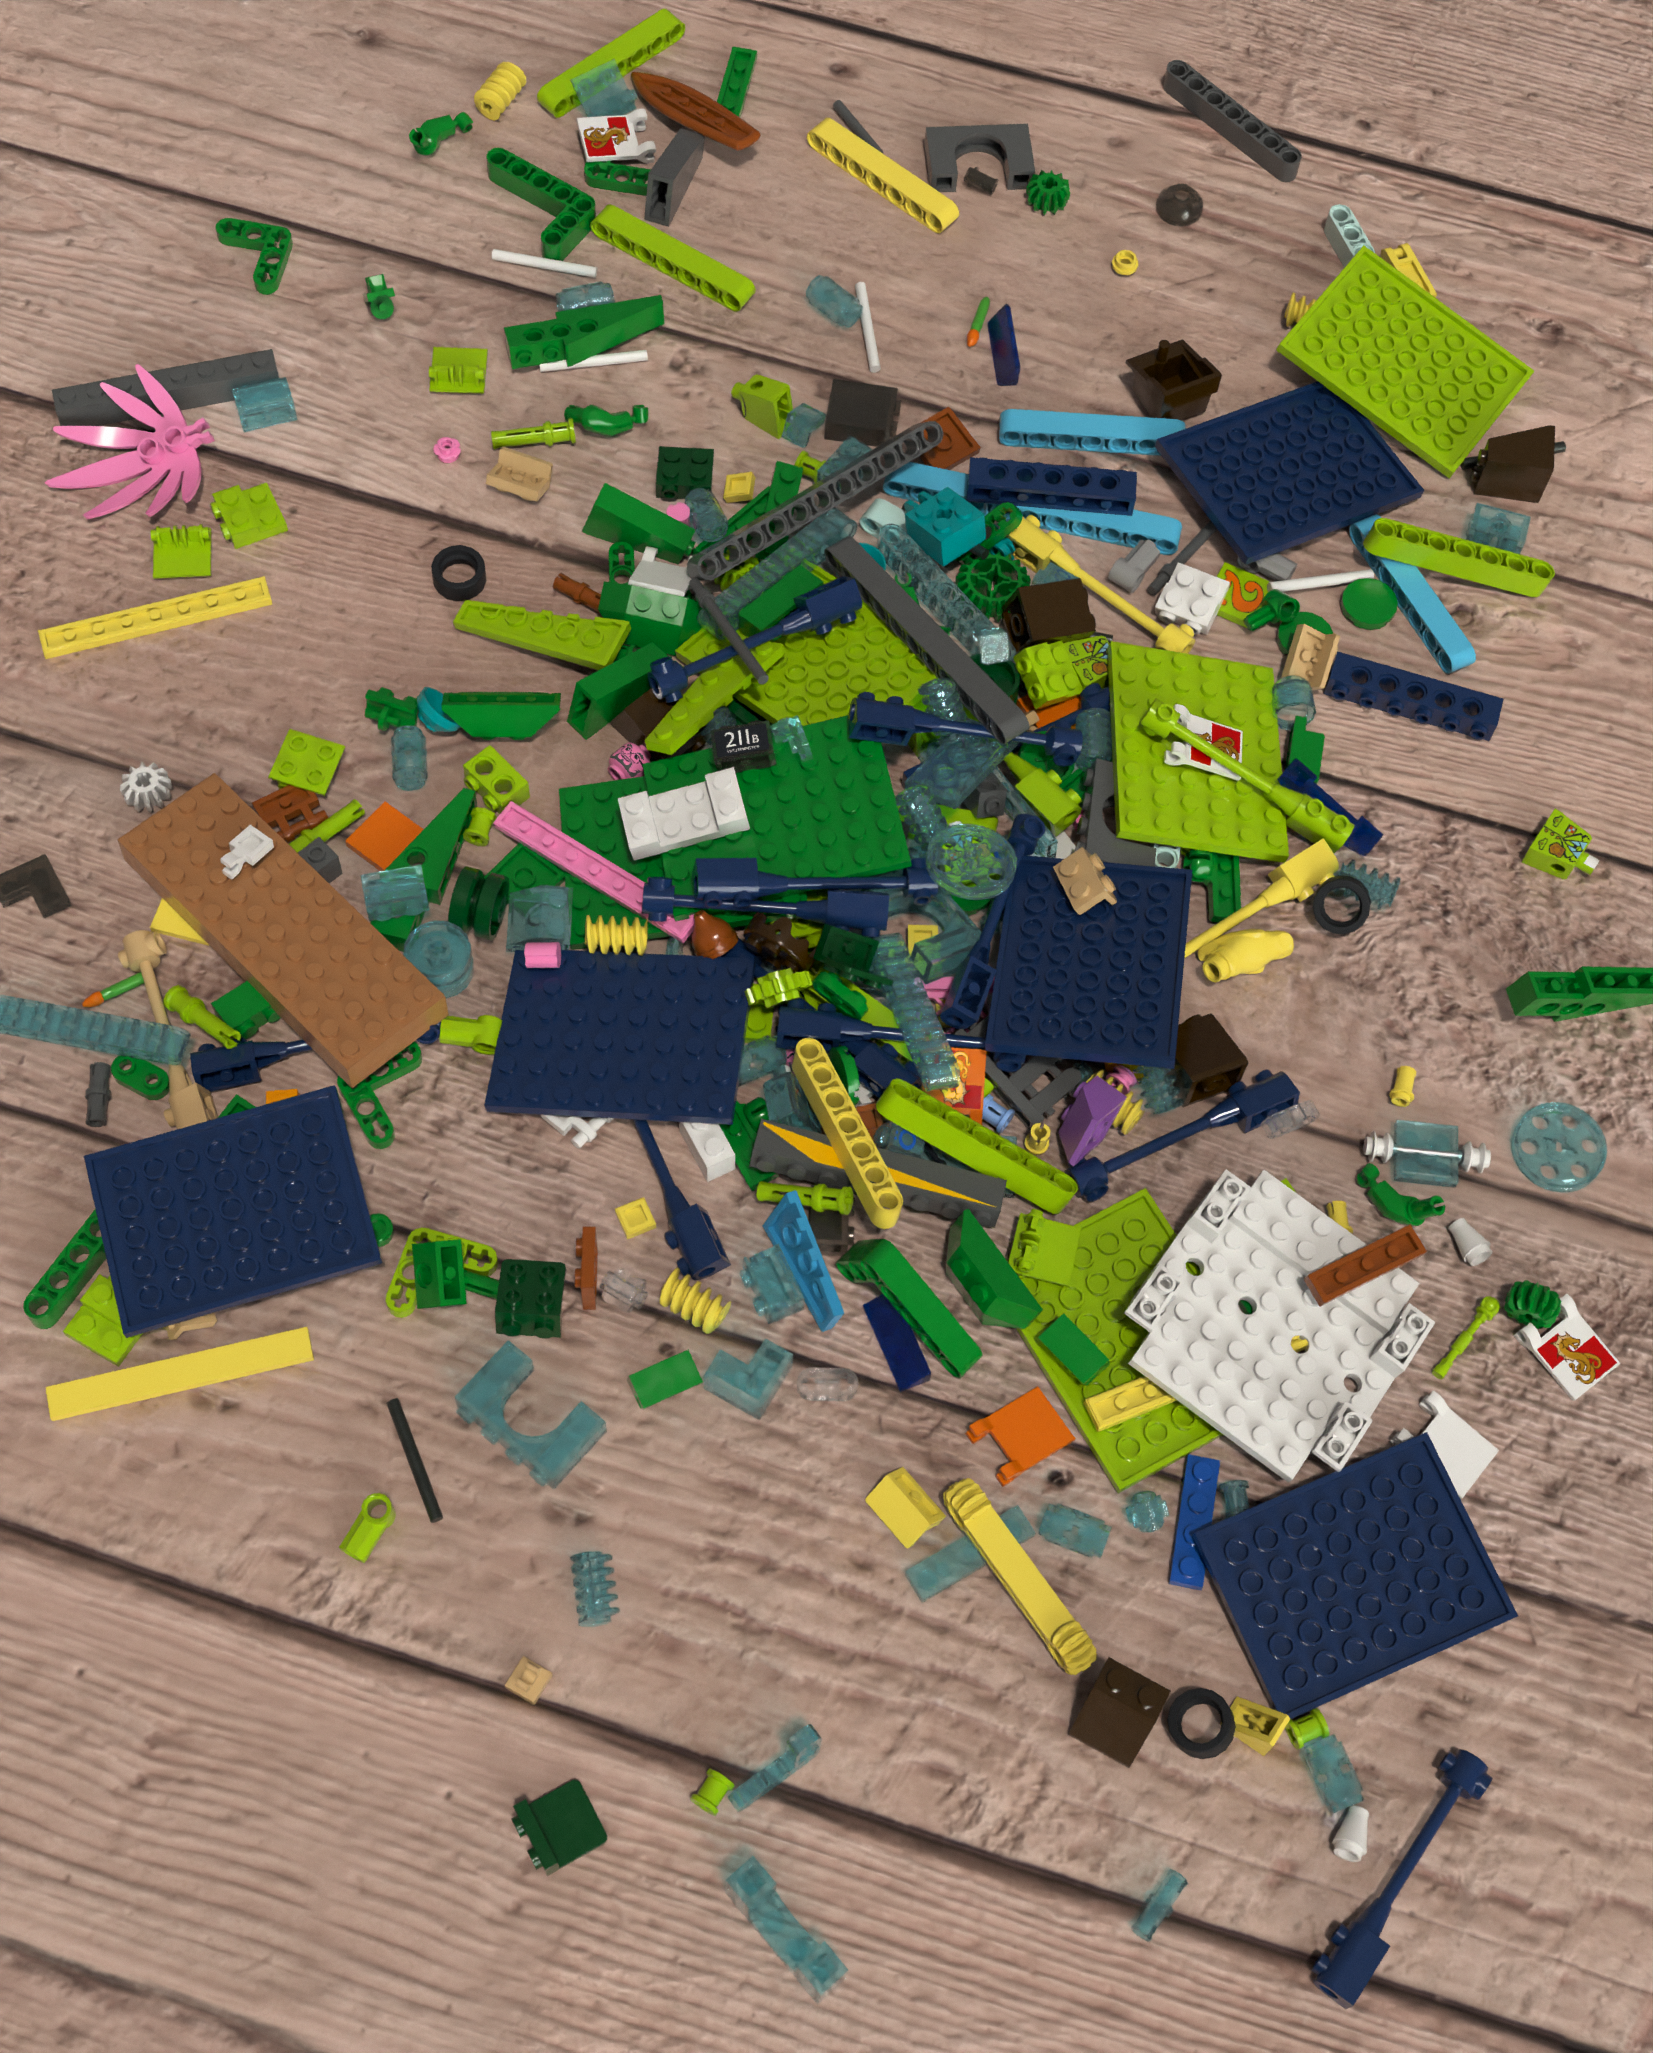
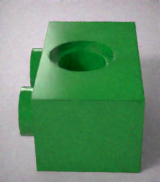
M461 1239L412 1244L417 1309L467 1304Z

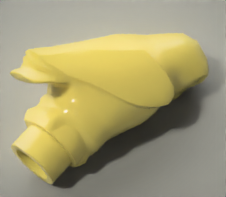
M1245 929L1217 937L1198 950V958L1200 961H1205L1203 963L1205 976L1212 982H1219L1239 974L1261 973L1265 965L1270 961L1289 956L1293 952L1294 941L1292 936L1286 931Z

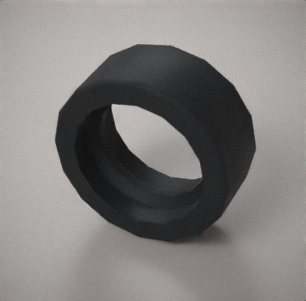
M463 545L449 546L441 550L434 557L431 565L434 587L440 595L449 600L465 601L474 598L484 589L487 581L484 559L479 552L471 547ZM454 564L470 565L476 570V574L470 580L461 583L447 581L442 576V572Z
M1338 875L1327 879L1320 885L1314 896L1313 912L1315 919L1322 928L1331 933L1344 935L1355 932L1364 925L1369 916L1371 899L1368 889L1361 881L1352 876ZM1348 888L1358 896L1360 902L1359 911L1351 920L1345 922L1335 921L1327 915L1324 908V900L1333 889Z
M1203 1688L1187 1690L1175 1699L1169 1709L1167 1718L1169 1733L1179 1749L1190 1757L1199 1759L1216 1757L1228 1748L1234 1738L1236 1728L1234 1715L1224 1698L1213 1690ZM1194 1705H1210L1221 1716L1220 1732L1209 1742H1193L1182 1731L1183 1715Z

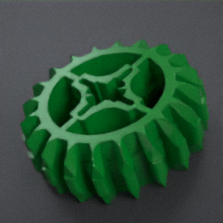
M1000 550L996 555H991L989 552L985 560L976 555L974 559L968 557L965 565H961L959 568L958 576H956L955 593L959 597L960 605H965L966 613L974 611L975 618L982 615L985 616L987 622L990 617H995L997 622H999L1002 617V606L1018 587L1030 586V576L1027 575L1026 567H1020V559L1012 561L1011 554L1005 557L1001 556ZM992 582H995L994 590H991Z

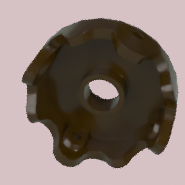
M756 912L744 929L745 945L753 952L764 957V963L774 971L792 968L793 973L809 971L816 959H813L816 948L808 954L809 941L807 939H795L791 935V920L787 917H781L774 923L765 925L767 917L763 913Z

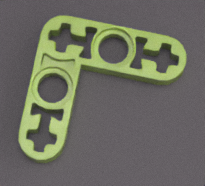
M421 1227L415 1229L407 1239L386 1294V1304L389 1312L395 1317L403 1318L413 1313L416 1308L415 1279L410 1280L403 1276L404 1269L414 1265L412 1244H417L416 1241L421 1242L423 1238H427L428 1242L461 1239L464 1269L485 1276H491L498 1268L495 1250L488 1245L429 1228ZM468 1250H471L473 1258H468V1264H466ZM484 1255H487L491 1263H485L483 1267H479L476 1259H482ZM403 1285L407 1288L405 1297L408 1304L402 1303L401 1307L398 1308L394 1299L401 1298Z

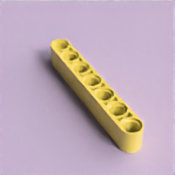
M825 118L807 133V141L816 152L933 232L941 233L959 217L958 207L952 200L833 119Z
M803 1038L796 1044L792 1070L871 1222L878 1228H892L897 1223L903 1205L902 1194L824 1047L816 1039Z

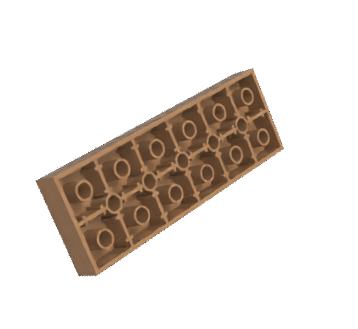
M215 773L117 839L124 860L245 982L248 981L271 1005V1008L351 1088L355 1087L430 1030L431 1025L438 1024L449 1015L445 995ZM249 825H252L273 840L274 848L253 866L248 862H244L239 874L231 880L223 874L222 870L226 866L221 863L220 858L231 852L229 842Z

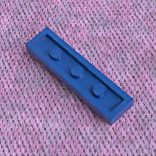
M1190 1454L1186 1457L1168 1581L1170 1585L1200 1591L1203 1588L1206 1564L1192 1534L1212 1525L1220 1460Z

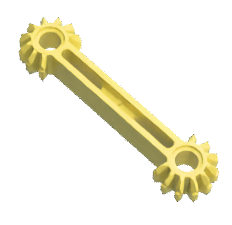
M964 1478L949 1486V1489L943 1493L944 1505L947 1507L948 1513L952 1516L954 1522L957 1523L960 1530L966 1533L1047 1645V1650L1051 1653L1053 1659L1057 1661L1060 1668H1063L1070 1675H1077L1091 1667V1664L1097 1660L1096 1648L1092 1644V1640L1087 1635L1086 1630L1081 1627L1079 1622L1074 1620L993 1509L991 1501L988 1500L985 1492L970 1478Z

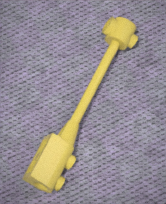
M1028 515L1026 518L1022 516L1021 524L1006 536V538L1012 541L1016 549L1013 553L1015 559H1020L1022 564L1039 576L1051 568L1056 571H1062L1071 578H1081L1082 584L1158 637L1155 644L1156 649L1189 654L1193 648L1195 639L1193 638L1194 632L1190 626L1182 624L1177 627L1170 623L1164 628L1082 570L1080 565L1063 548L1061 536L1054 530H1050L1048 533L1040 529V522L1035 516Z
M1324 838L1271 871L1268 876L1273 884L1264 890L1258 898L1187 942L1185 958L1264 907L1267 908L1287 900H1294L1295 898L1301 902L1315 893L1312 887L1317 884L1320 886L1327 879L1335 877L1334 873L1339 869L1338 860Z

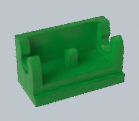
M1064 1313L1038 1337V1340L1064 1364L1083 1386L1089 1385L1110 1365L1109 1359Z
M689 1349L629 1375L627 1378L640 1409L642 1408L643 1410L703 1383Z

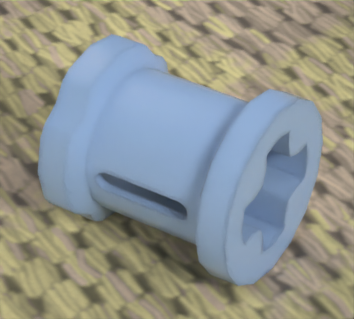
M988 1094L983 1102V1119L996 1127V1132L1001 1134L1011 1122L1015 1111L1013 1109L1007 1110L995 1102L992 1095Z

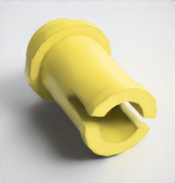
M1400 1066V1068H1397L1394 1089L1389 1094L1391 1102L1396 1106L1406 1107L1414 1100L1412 1089L1417 1071L1410 1066Z
M1041 1123L1034 1124L1030 1133L1026 1136L1025 1147L1029 1153L1041 1155L1047 1151L1050 1129L1046 1124H1044L1043 1129H1040Z
M1332 1201V1204L1328 1203L1326 1205L1328 1217L1350 1233H1353V1228L1349 1226L1346 1202Z

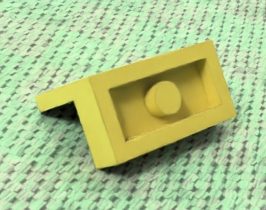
M904 1467L887 1474L865 1498L866 1503L905 1548L912 1547L926 1531L939 1525L946 1517Z

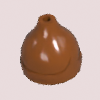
M704 910L694 914L692 946L696 956L715 959L736 945L738 936L729 923L708 914Z

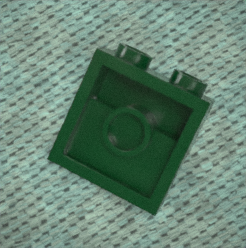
M659 446L656 498L668 500L692 499L695 501L711 500L714 449Z

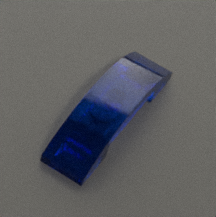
M1295 758L1278 778L1280 785L1302 794L1305 793L1313 799H1319L1330 810L1338 815L1346 816L1349 822L1355 826L1343 845L1363 856L1368 855L1384 834L1363 816L1358 819L1352 816L1314 782L1317 776Z

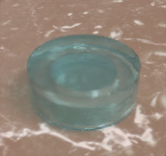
M670 937L667 942L666 955H683V943Z

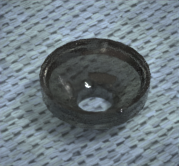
M1187 184L1168 186L1160 192L1157 198L1156 212L1168 224L1174 226L1192 225L1202 215V197L1195 189L1187 186ZM1184 192L1189 198L1185 200L1178 199L1175 194Z

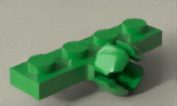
M1190 849L1186 853L1183 868L1193 870L1192 882L1203 883L1207 886L1209 921L1219 923L1241 909L1239 856Z
M757 1097L746 1104H740L736 1100L733 1125L719 1124L735 1153V1162L751 1191L757 1189L760 1181L768 1183L779 1177L778 1173L763 1172L758 1168L750 1166L761 1118L777 1122L767 1102L762 1097Z

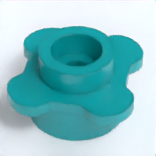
M1006 537L989 549L991 555H996L999 550L1001 556L1005 557L1011 554V560L1014 561L1013 553L1016 549L1012 541Z

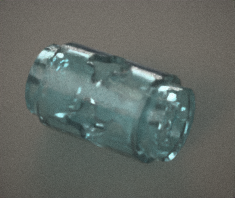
M818 275L811 281L806 290V297L809 299V303L826 314L827 317L839 326L851 327L857 322L862 313L863 306L860 304L859 299L843 289L828 276Z
M602 281L562 289V292L556 293L558 312L615 302L611 285Z
M697 488L689 492L684 504L690 509V521L697 535L708 542L719 541L727 533L728 520L715 495L704 488Z
M401 726L394 731L391 737L392 778L396 782L397 787L402 790H418L425 785V781L428 778L426 737L418 727Z
M766 1035L744 1045L738 1087L782 1069V1065L787 1061L785 1049L776 1048V1035L772 1037Z
M1049 1503L1038 1534L1044 1536L1045 1541L1084 1556L1101 1558L1112 1527L1106 1525L1104 1520L1060 1503L1057 1506ZM1073 1527L1078 1528V1535L1071 1533Z
M1335 1734L1303 1747L1307 1755L1304 1757L1318 1790L1325 1805L1330 1806L1333 1813L1364 1800L1361 1793L1364 1789L1342 1741L1338 1742ZM1348 1764L1350 1771L1342 1773L1340 1767ZM1319 1774H1325L1327 1781L1320 1783L1318 1780Z

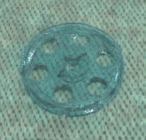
M957 824L940 830L932 837L928 845L925 865L931 879L944 891L964 899L983 900L998 896L1009 888L1015 876L1017 857L1011 844L997 832L979 825ZM970 836L976 837L981 842L971 843L966 838ZM948 843L954 848L946 850L941 848L939 844ZM1001 852L1005 855V858H995L991 853ZM947 865L952 870L944 872L939 870L937 866ZM989 874H999L1003 879L999 881L993 880L989 877ZM971 880L976 886L967 887L961 881Z
M1551 1102L1532 1108L1519 1121L1512 1136V1153L1518 1168L1531 1182L1553 1192H1573L1586 1187L1601 1172L1607 1157L1606 1139L1597 1122L1583 1110L1566 1103ZM1562 1117H1573L1577 1121V1128H1567L1563 1124ZM1532 1118H1543L1547 1122V1129L1540 1130L1536 1128L1532 1123ZM1590 1140L1594 1142L1597 1152L1589 1153L1585 1151L1582 1147V1141ZM1525 1141L1533 1143L1536 1146L1537 1153L1533 1155L1525 1153L1522 1150L1521 1143ZM1557 1142L1563 1144L1561 1152L1556 1151ZM1571 1166H1582L1586 1171V1177L1578 1178L1573 1175ZM1541 1167H1552L1556 1172V1178L1548 1179L1544 1177L1540 1170Z

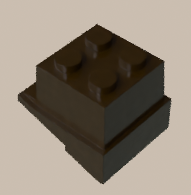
M1183 339L1173 343L1161 340L1157 349L1127 359L1125 362L1134 372L1132 390L1151 418L1178 419L1182 421L1205 412L1211 394L1218 392L1222 377L1220 371L1206 358H1202Z

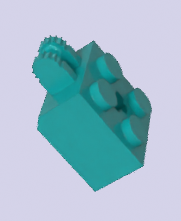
M949 487L944 488L934 496L922 491L917 495L920 504L912 500L904 503V509L907 512L905 513L906 532L909 540L943 567L986 539L984 513Z

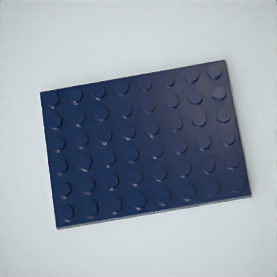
M1318 381L1158 438L1154 446L1244 565L1421 498L1424 492L1422 486L1367 418Z
M1023 855L1005 904L985 1051L1174 1069L1193 870L1103 862L1105 866L1102 870L1103 874L1107 875L1116 887L1113 894L1117 903L1111 905L1104 899L1079 915L1074 910L1053 866L1064 859Z
M525 948L515 949L501 1019L503 1021L497 1039L484 1104L487 1112L733 1125L750 1010L745 991L753 986L756 968L755 958L717 957L711 959L703 956L643 954V956H639L638 953L626 955V953L622 952L619 954L607 952V954H602L600 951H595L593 954L589 951L561 950V964L559 968H526Z
M335 1085L84 1156L121 1326L126 1338L383 1263Z
M1427 1432L1342 1468L1340 1472H1333L1192 1534L1272 1709L1287 1714L1291 1719L1518 1617Z

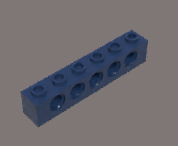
M970 457L966 501L990 504L1009 502L1015 506L1132 516L1136 501L1137 472Z
M1338 651L1331 666L1330 677L1324 691L1325 695L1332 696L1338 700L1350 701L1366 708L1378 709L1394 716L1406 717L1418 723L1434 725L1446 731L1458 732L1469 735L1474 739L1486 741L1491 740L1497 728L1504 700L1500 697Z

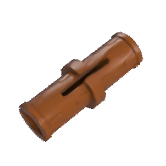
M559 573V577L557 576L554 580L553 589L574 599V603L588 606L600 614L598 606L601 594L590 589V585L584 582L579 583L565 574Z

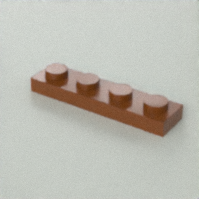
M1410 1224L1307 1275L1304 1281L1321 1307L1423 1256L1427 1250Z

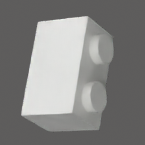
M679 1122V1132L707 1182L735 1170V1153L719 1124Z

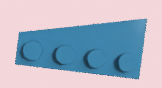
M796 1190L788 1192L762 1226L820 1330L824 1332L835 1326L844 1315V1310Z

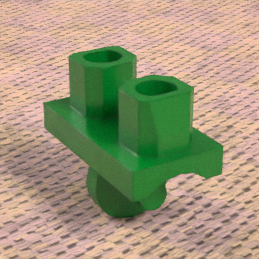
M383 274L365 277L368 293H364L363 297L365 302H371V313L378 319L390 317L394 310L393 302L389 298L395 296L393 288H387Z
M383 687L377 692L370 689L365 694L367 701L365 717L378 721L379 730L386 731L391 725L412 733L414 732L418 714L417 698L408 696L400 700L394 698V693L390 689Z

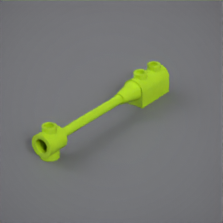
M942 682L927 694L929 698L938 695L965 723L982 725ZM980 737L1007 763V767L1019 783L1015 785L1017 799L1034 816L1040 818L1045 827L1055 837L1078 818L1081 813L1079 804L1082 800L1072 788L1065 792L1059 786L1062 780L1054 770L1051 769L1045 773L1041 768H1037L1018 755H1014L996 739Z
M1157 698L1152 702L1140 721L1147 734L1154 737L1161 736L1165 739L1171 732L1264 791L1288 815L1286 817V826L1314 844L1324 838L1332 852L1335 853L1346 842L1355 826L1349 822L1346 816L1338 815L1330 810L1319 799H1313L1305 793L1302 794L1284 786L1273 784L1179 724L1177 721L1181 714L1175 711L1172 705L1163 703Z

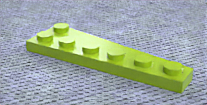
M471 600L464 601L453 620L455 629L596 670H600L614 662L631 630L630 622L625 620L595 617L594 620L580 618L579 614L568 613V616L553 615V612L548 610H542L540 613L526 611L525 607L504 606L502 604Z
M739 635L742 640L748 638L747 636ZM771 641L750 649V652L765 672L785 654L783 644ZM728 642V643L724 646V648L730 646V645H731L730 642ZM739 655L714 665L701 673L683 694V697L678 700L644 740L647 750L668 755L674 754L701 727L714 718L713 712L729 705L733 701V694L739 689L745 690L752 684L751 678L754 676Z

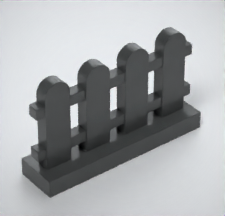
M989 1015L979 1024L974 1023L968 1027L970 1030L968 1033L964 1029H959L954 1035L986 1038ZM989 1051L990 1054L988 1056L986 1054L985 1078L993 1084V1091L1010 1109L1015 1111V1115L1029 1130L1036 1123H1041V1127L1045 1119L1042 1115L1046 1114L1048 1117H1051L1055 1113L1052 1107L1068 1093L1073 1098V1094L1077 1089L1076 1086L1081 1080V1073L1078 1069L1071 1067L1061 1072L1055 1065L1059 1058L1034 1056L1018 1071L1008 1072L1011 1075L1008 1078L997 1067V1061H993V1052ZM1048 1071L1055 1079L1038 1092L1031 1084ZM1023 1091L1032 1098L1030 1101L1022 1094Z

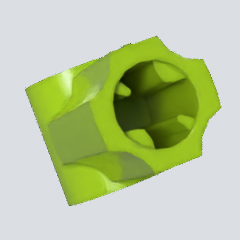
M490 1015L479 1016L478 1019L447 1016L441 1022L440 1043L472 1047L478 1053L494 1055L503 1020Z
M380 1493L371 1494L363 1501L362 1511L339 1546L341 1551L364 1564L386 1528L394 1523L396 1511L387 1496ZM375 1506H387L386 1514L383 1517L377 1519L371 1517V1511Z

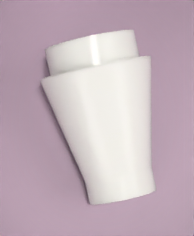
M1464 1218L1456 1220L1449 1226V1230L1465 1262H1469L1471 1266H1476L1491 1256L1490 1242L1471 1227Z
M1359 1806L1349 1807L1348 1813L1332 1841L1335 1846L1334 1854L1339 1858L1350 1862H1359L1362 1856L1367 1853L1369 1812Z

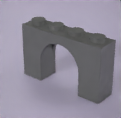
M1028 124L926 127L924 150L929 185L939 192H956L958 178L956 160L970 152H984L994 156L1001 162L1004 168L1007 190L1026 189L1030 179L1035 174Z
M1096 758L1091 769L1087 768L1083 776L1082 784L1086 786V792L1083 793L1082 802L1080 803L1083 817L1080 818L1077 826V834L1081 836L1075 851L1083 847L1091 855L1096 853L1102 862L1155 866L1156 848L1116 838V835L1106 826L1102 810L1115 806L1113 762Z

